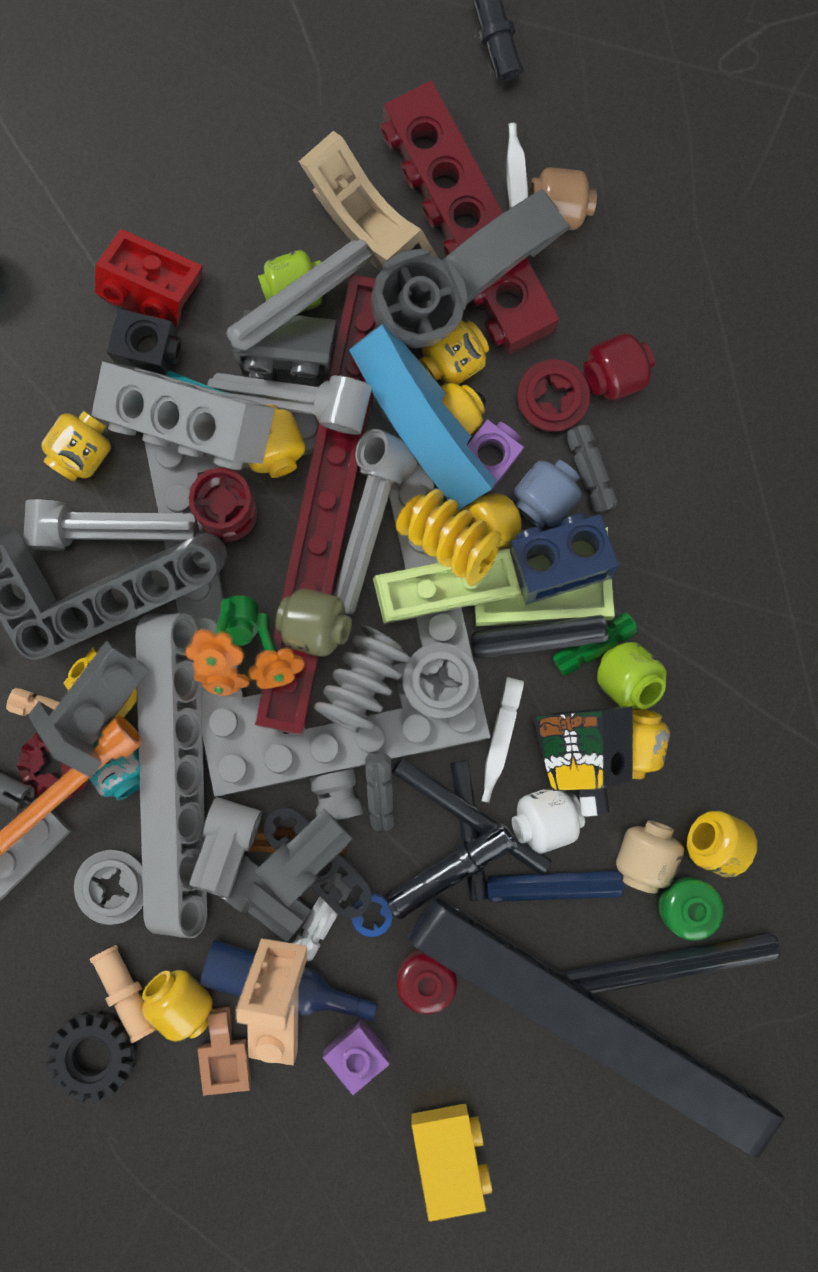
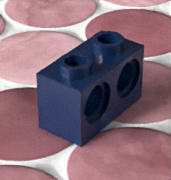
M576 514L562 520L560 527L543 531L542 527L530 528L517 534L516 540L511 541L510 552L525 605L613 579L619 567L601 514L587 518L586 514ZM577 541H585L594 548L595 554L590 557H581L573 551L571 545ZM535 554L543 555L549 559L551 567L544 571H537L530 567L527 558Z

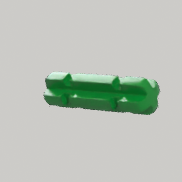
M623 613L610 621L611 625L608 626L607 641L578 645L571 649L566 647L554 654L553 661L559 672L563 676L569 675L581 668V663L588 664L606 653L609 649L618 646V641L625 642L635 636L639 630L634 619L628 613Z

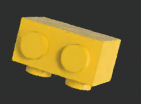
M466 1104L411 1114L429 1222L486 1211L483 1195L492 1193L487 1164L477 1165L474 1147L484 1146L478 1116L469 1118Z

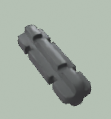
M584 424L570 429L566 438L571 451H576L574 459L585 490H590L591 492L588 498L595 513H602L613 509L617 505L618 500L613 487H608L607 483H609L610 479L598 447L593 446L595 438L591 427L588 424Z
M371 753L365 759L370 827L377 832L381 829L389 831L395 825L391 758L386 753L379 755Z

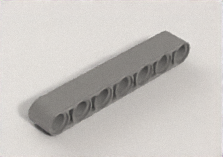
M150 613L144 615L136 627V659L143 662L149 670L137 685L138 733L143 741L139 747L143 915L145 926L153 934L195 938L203 931L207 920V892L189 885L205 841V837H203L205 816L201 682L194 679L196 672L193 668L194 660L189 659L185 651L187 646L192 643L193 635L199 630V627L191 614Z

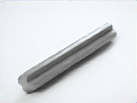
M362 239L358 241L352 240L230 326L227 330V337L231 341L232 346L237 351L248 350L365 266L372 258L368 244Z

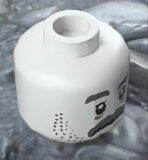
M553 787L528 794L521 798L517 806V816L512 817V827L518 841L521 844L527 842L532 850L540 854L575 842L579 837L580 828L584 827L585 818L582 816L581 805L577 797L571 792L566 793L565 790H555Z

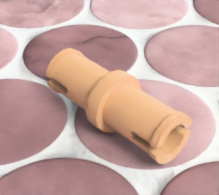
M117 945L90 958V962L93 963L109 995L105 1000L109 1007L114 1005L130 1037V1042L133 1043L154 1032L156 1029L144 1018L142 1013L144 1001L139 993L142 987L139 981L134 983L118 952Z

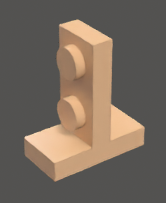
M261 938L237 1006V1023L248 1024V1058L262 1060L267 1063H281L294 1066L298 1053V987L307 961V946Z

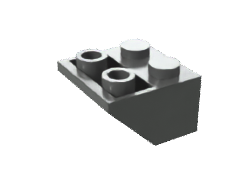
M244 310L243 317L252 312V310ZM295 315L248 350L237 351L234 348L233 353L242 374L249 375L250 378L276 381V378L294 380V384L320 387L323 382L329 379L338 336L337 321Z

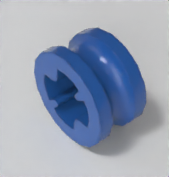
M372 893L371 902L381 905L380 914L385 917L382 924L378 925L374 921V927H368L363 924L364 915L351 918L355 929L368 937H376L385 933L391 926L393 913L387 904L389 902L380 894ZM359 898L354 903L356 907L362 904Z

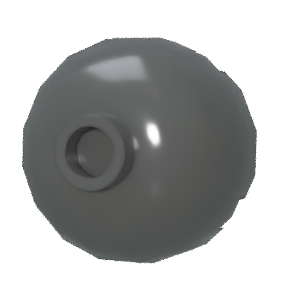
M424 249L406 250L390 258L374 281L370 301L373 318L379 326L384 323L386 328L399 341L413 349L431 347L450 336L462 319L468 299L464 279L455 265L447 259L443 262L439 258L431 256V251Z

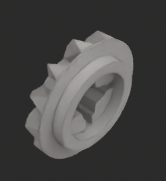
M434 643L422 647L411 656L404 669L403 688L408 701L414 709L430 718H452L461 713L472 703L478 690V672L473 660L464 650L452 644ZM443 662H447L448 679L454 681L455 684L461 685V688L455 686L453 688H444L442 694H439L438 701L434 700L433 684L427 682V679L420 678V675L427 677L428 675H437L439 668L442 669Z
M104 850L90 856L80 866L74 880V895L79 908L93 921L107 925L120 924L134 917L143 907L142 864L130 853L119 850ZM119 869L122 870L119 875L121 877L119 885L129 895L116 893L111 899L107 900L106 904H103L106 898L104 896L106 888L95 877L98 879H110L114 874L118 873Z

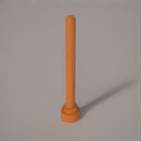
M116 716L102 728L103 735L98 738L99 744L94 748L103 762L99 769L111 758L117 760L121 756L128 757L143 743L137 730L121 716ZM73 768L64 774L0 831V856L90 777Z

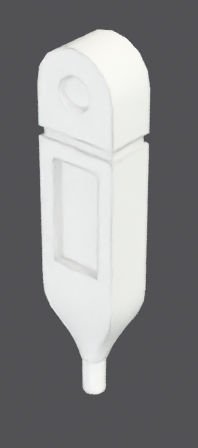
M516 123L509 124V144L506 161L509 209L528 198L525 155L517 137Z
M507 677L499 704L500 708H498L485 763V789L482 797L484 802H490L492 790L505 764L517 715L516 710L519 707L524 681Z

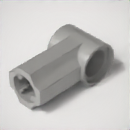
M220 797L214 799L204 826L203 837H205V841L189 883L191 887L229 899L245 851L251 849L255 840L262 811Z

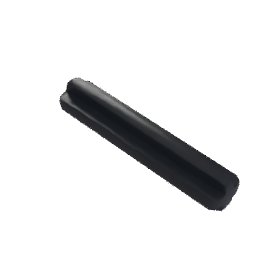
M595 615L476 631L472 634V650L476 658H487L601 643L608 640V626L605 616Z

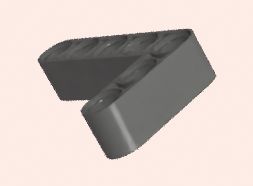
M0 525V550L2 552V559H0V621L21 655L28 659H42L207 585L227 562L226 547L214 535H197L56 600L21 535L10 526ZM193 551L201 552L207 556L210 561L209 569L196 565L192 558ZM152 570L164 573L168 578L169 587L158 585L152 577ZM12 584L19 586L24 591L25 600L18 598L14 594ZM112 589L122 591L128 599V605L117 602L113 597ZM73 607L84 611L87 615L88 623L76 618ZM34 625L45 630L48 640H44L37 635Z

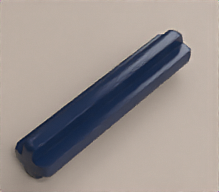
M618 871L490 876L487 880L488 898L492 902L612 898L623 896L625 889L623 874Z

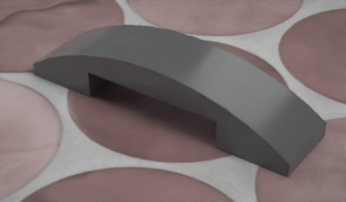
M542 189L488 223L442 261L444 262L447 259L455 265L464 279L468 297L467 303H469L529 254L533 257L536 256L571 227L545 190Z

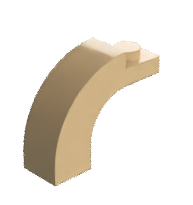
M332 131L298 161L315 186L312 191L351 241L362 239L368 244V249L372 253L370 262L378 270L381 271L390 258L406 250L424 249L431 251L430 255L438 258L422 229L397 213L375 189L341 135Z

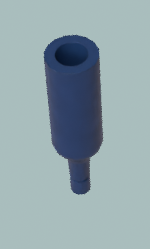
M214 940L203 969L200 986L241 998L256 952ZM304 968L298 987V1015L309 1016L316 1012L331 1010L351 1016L355 1015L358 1018L373 1022L378 1003L359 999L358 997L338 991L327 983L321 973L311 968Z

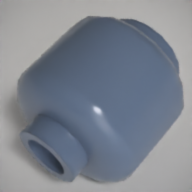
M543 460L536 462L514 489V496L518 501L515 505L519 513L536 527L543 528L545 525L553 528L558 527L560 522L566 519L582 499V492L576 484L580 476L562 460H558L555 465Z

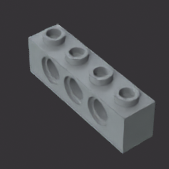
M102 361L91 416L109 421L108 429L111 431L136 435L137 430L144 433L142 440L145 442L167 447L170 446L171 442L179 444L177 450L179 453L199 458H205L206 453L215 455L214 464L230 469L242 470L243 462L263 464L275 408L138 367Z

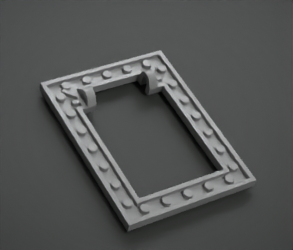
M374 396L367 431L379 429L401 439ZM289 411L293 414L305 442V452L303 455L312 454L319 421L315 415ZM145 442L158 513H192L188 497L191 485L196 478L209 469L226 467L213 463L215 455L206 453L205 458H199L177 452L179 444L171 442L169 447ZM243 462L242 468L249 467L248 463ZM419 462L414 473L407 480L401 482L400 485L392 483L389 498L395 526L399 513L407 502L419 494L427 496L435 489L433 481ZM198 522L199 533L197 535L207 534ZM397 532L405 570L439 563L437 556L427 555L422 546L412 544L408 536L400 535ZM164 541L165 549L184 541ZM198 551L192 552L193 561L197 566L205 569L210 568V561L205 554ZM218 573L207 585L176 598L178 613L191 614L195 618L199 630L206 629L213 633L215 632L221 614V601L224 599L220 574ZM462 608L416 617L422 647L434 643L452 644L464 650L473 660ZM443 662L442 669L439 668L437 675H428V677L420 675V678L427 679V682L433 684L434 700L438 701L439 694H442L444 688H453V686L461 688V685L455 684L454 681L448 679L447 662ZM407 663L396 664L393 666L401 674V677L396 679L402 705L401 709L367 716L374 724L372 729L357 727L354 732L336 723L305 729L303 735L293 733L285 734L283 731L257 727L255 725L261 694L244 697L243 688H240L236 693L220 696L208 692L201 682L202 736L214 797H222L365 766V759L371 753L376 755L386 753L393 760L490 739L479 684L476 696L467 709L452 718H430L414 709L404 693L403 673ZM238 665L233 666V668H236L239 673Z

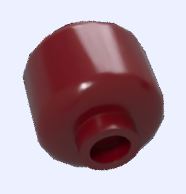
M624 333L594 345L588 353V360L584 362L583 369L587 383L595 395L599 396L602 394L606 399L616 401L643 390L649 384L651 369L655 367V358L650 346L646 342L640 343L633 335Z
M422 951L412 952L404 958L399 966L396 978L398 995L404 1005L415 1013L425 1015L439 1013L448 1007L456 996L458 985L456 973Z

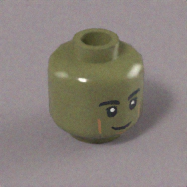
M301 588L294 592L291 597H285L281 602L276 616V630L278 633H281L282 640L288 648L317 656H327L335 650L338 644L343 645L346 643L351 631V618L346 616L345 606L341 598Z

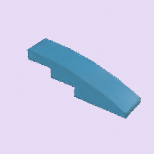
M384 323L353 345L349 351L367 384L372 387L371 391L430 479L444 492V496L448 500L454 499L458 502L457 511L491 490L496 479L467 446L471 436L441 402L445 395L444 390L407 346L399 341L386 328Z

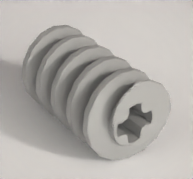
M361 625L360 628L367 637L355 636L351 642L359 654L348 652L344 653L342 661L349 670L336 669L333 673V678L341 687L326 686L324 689V695L332 704L319 702L314 707L326 718L354 732L357 727L372 729L374 724L365 715L366 710L382 711L383 707L374 698L375 694L391 695L392 691L384 683L383 679L385 677L395 679L401 677V674L392 665L394 660L406 663L410 660V657L397 642L365 625Z

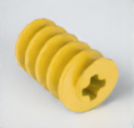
M434 489L427 496L421 494L414 496L399 513L396 522L397 532L400 535L408 536L412 544L422 546L427 555L437 556L439 564L444 567H451L453 574L457 577L465 578L469 586H475L493 566L498 554L497 547L502 537L501 533L492 531L483 538L487 529L486 522L478 520L469 527L473 517L472 512L464 509L456 515L459 506L458 502L454 499H449L443 503L444 492L440 489Z

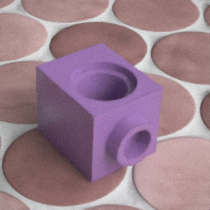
M488 419L467 445L478 459L479 449L487 445L497 447L503 456L502 462L498 465L488 466L482 463L496 479L493 488L483 495L493 492L521 456L524 449L518 443L521 439L520 436L512 428L502 422L494 425Z
M359 1018L325 1046L323 1059L350 1093L354 1095L390 1065V1052L365 1021Z

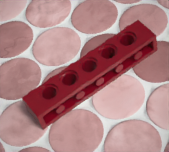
M431 80L383 104L384 123L380 124V129L388 147L391 150L397 147L405 161L400 164L403 175L412 189L418 187L425 199V202L421 203L423 212L432 228L440 227L446 239L442 243L446 256H448L476 232L503 214ZM427 136L433 139L436 144L431 148L421 149L415 146L413 141L418 137ZM441 175H448L454 178L457 184L451 188L444 189L438 187L434 183V179ZM461 214H470L476 218L478 224L472 228H462L456 224L454 219ZM527 257L471 300L474 307L482 306L488 318L484 325L491 341L496 347L502 344L507 355L555 332L560 320ZM511 292L519 298L520 304L515 308H504L497 302L496 297L500 293Z

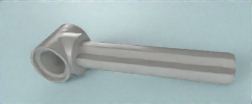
M216 373L213 379H209L207 383L209 387L263 405L274 404L277 405L278 409L315 415L322 426L348 434H361L372 387L367 383L343 376H331L330 381L323 382L320 387Z
M379 429L367 431L360 438L356 447L355 455L357 464L361 468L360 473L368 477L333 596L341 598L345 606V613L348 615L355 612L392 483L400 485L401 482L407 480L414 473L418 463L402 439Z
M40 499L26 500L23 540L28 549L62 551L65 550V546H69L72 543L73 539L186 541L197 536V533H199L198 520L193 513L73 512L71 507L65 502Z

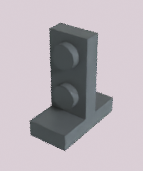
M106 640L55 709L38 701L28 717L53 758L90 778L93 777L103 762L92 745L102 733V728L112 720L149 671L143 662Z

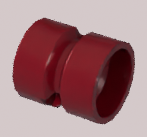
M221 467L209 469L199 475L191 485L188 497L190 509L207 534L214 535L225 542L239 540L249 534L256 524L258 510L256 500L248 484L240 474L234 470Z

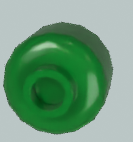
M681 877L674 880L672 885L663 889L659 899V914L663 924L675 935L686 940H702L711 936L720 927L724 917V903L719 892L711 884L695 877Z

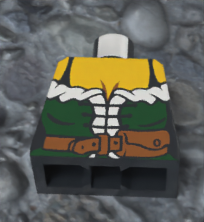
M632 706L564 711L534 717L551 786L555 790H579L582 816L610 813L607 787L628 783L633 777Z

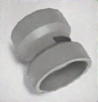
M354 768L309 778L311 791L318 796L317 816L324 809L336 820L363 814L361 801L355 797L353 786L356 783Z

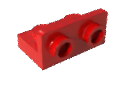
M120 229L95 265V294L112 305L121 306L135 313L172 321L177 329L181 321L182 307L202 278L203 265Z

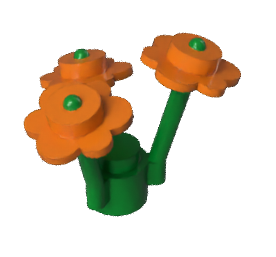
M236 595L223 599L221 601V614L215 632L213 633L206 629L198 630L193 635L192 643L186 648V656L194 660L193 668L196 671L194 679L202 682V686L212 694L227 696L249 685L250 679L243 674H239L238 670L233 668V666L239 665L244 656L243 651L237 645L248 644L257 633L260 634L265 651L256 657V665L252 666L248 673L251 679L256 680L259 688L269 689L288 684L293 681L294 674L304 668L303 658L294 655L291 649L284 648L276 652L269 631V615L258 613L259 606L250 597Z

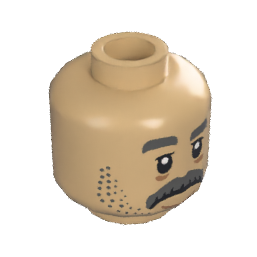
M648 820L645 827L635 826L626 831L616 860V866L623 874V882L625 884L653 894L658 893L659 888H667L673 884L684 854L682 844L672 837L673 828Z

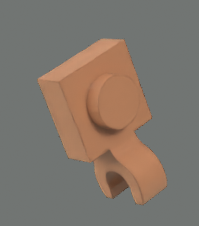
M230 1006L211 1008V1013L208 1015L211 1043L200 1044L198 1047L203 1096L249 1091L252 1084L247 1040H232Z

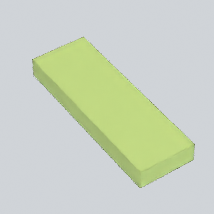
M510 548L498 551L493 566L475 586H469L465 578H460L453 574L451 567H444L439 563L376 575L373 578L384 624L514 597L521 593Z

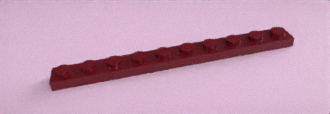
M353 274L350 276L328 381H330L331 376H343L367 383L349 350L378 327L373 318L370 303L374 278ZM372 391L361 434L343 433L324 427L321 424L318 426L281 602L285 597H291L294 592L301 588L333 595L359 471L355 455L356 447L360 438L367 432L374 399ZM275 627L273 643L276 652L288 647L282 640L281 633H278ZM291 649L294 655L303 658L304 668L294 674L292 682L280 687L262 689L255 725L257 727L303 735L320 656Z

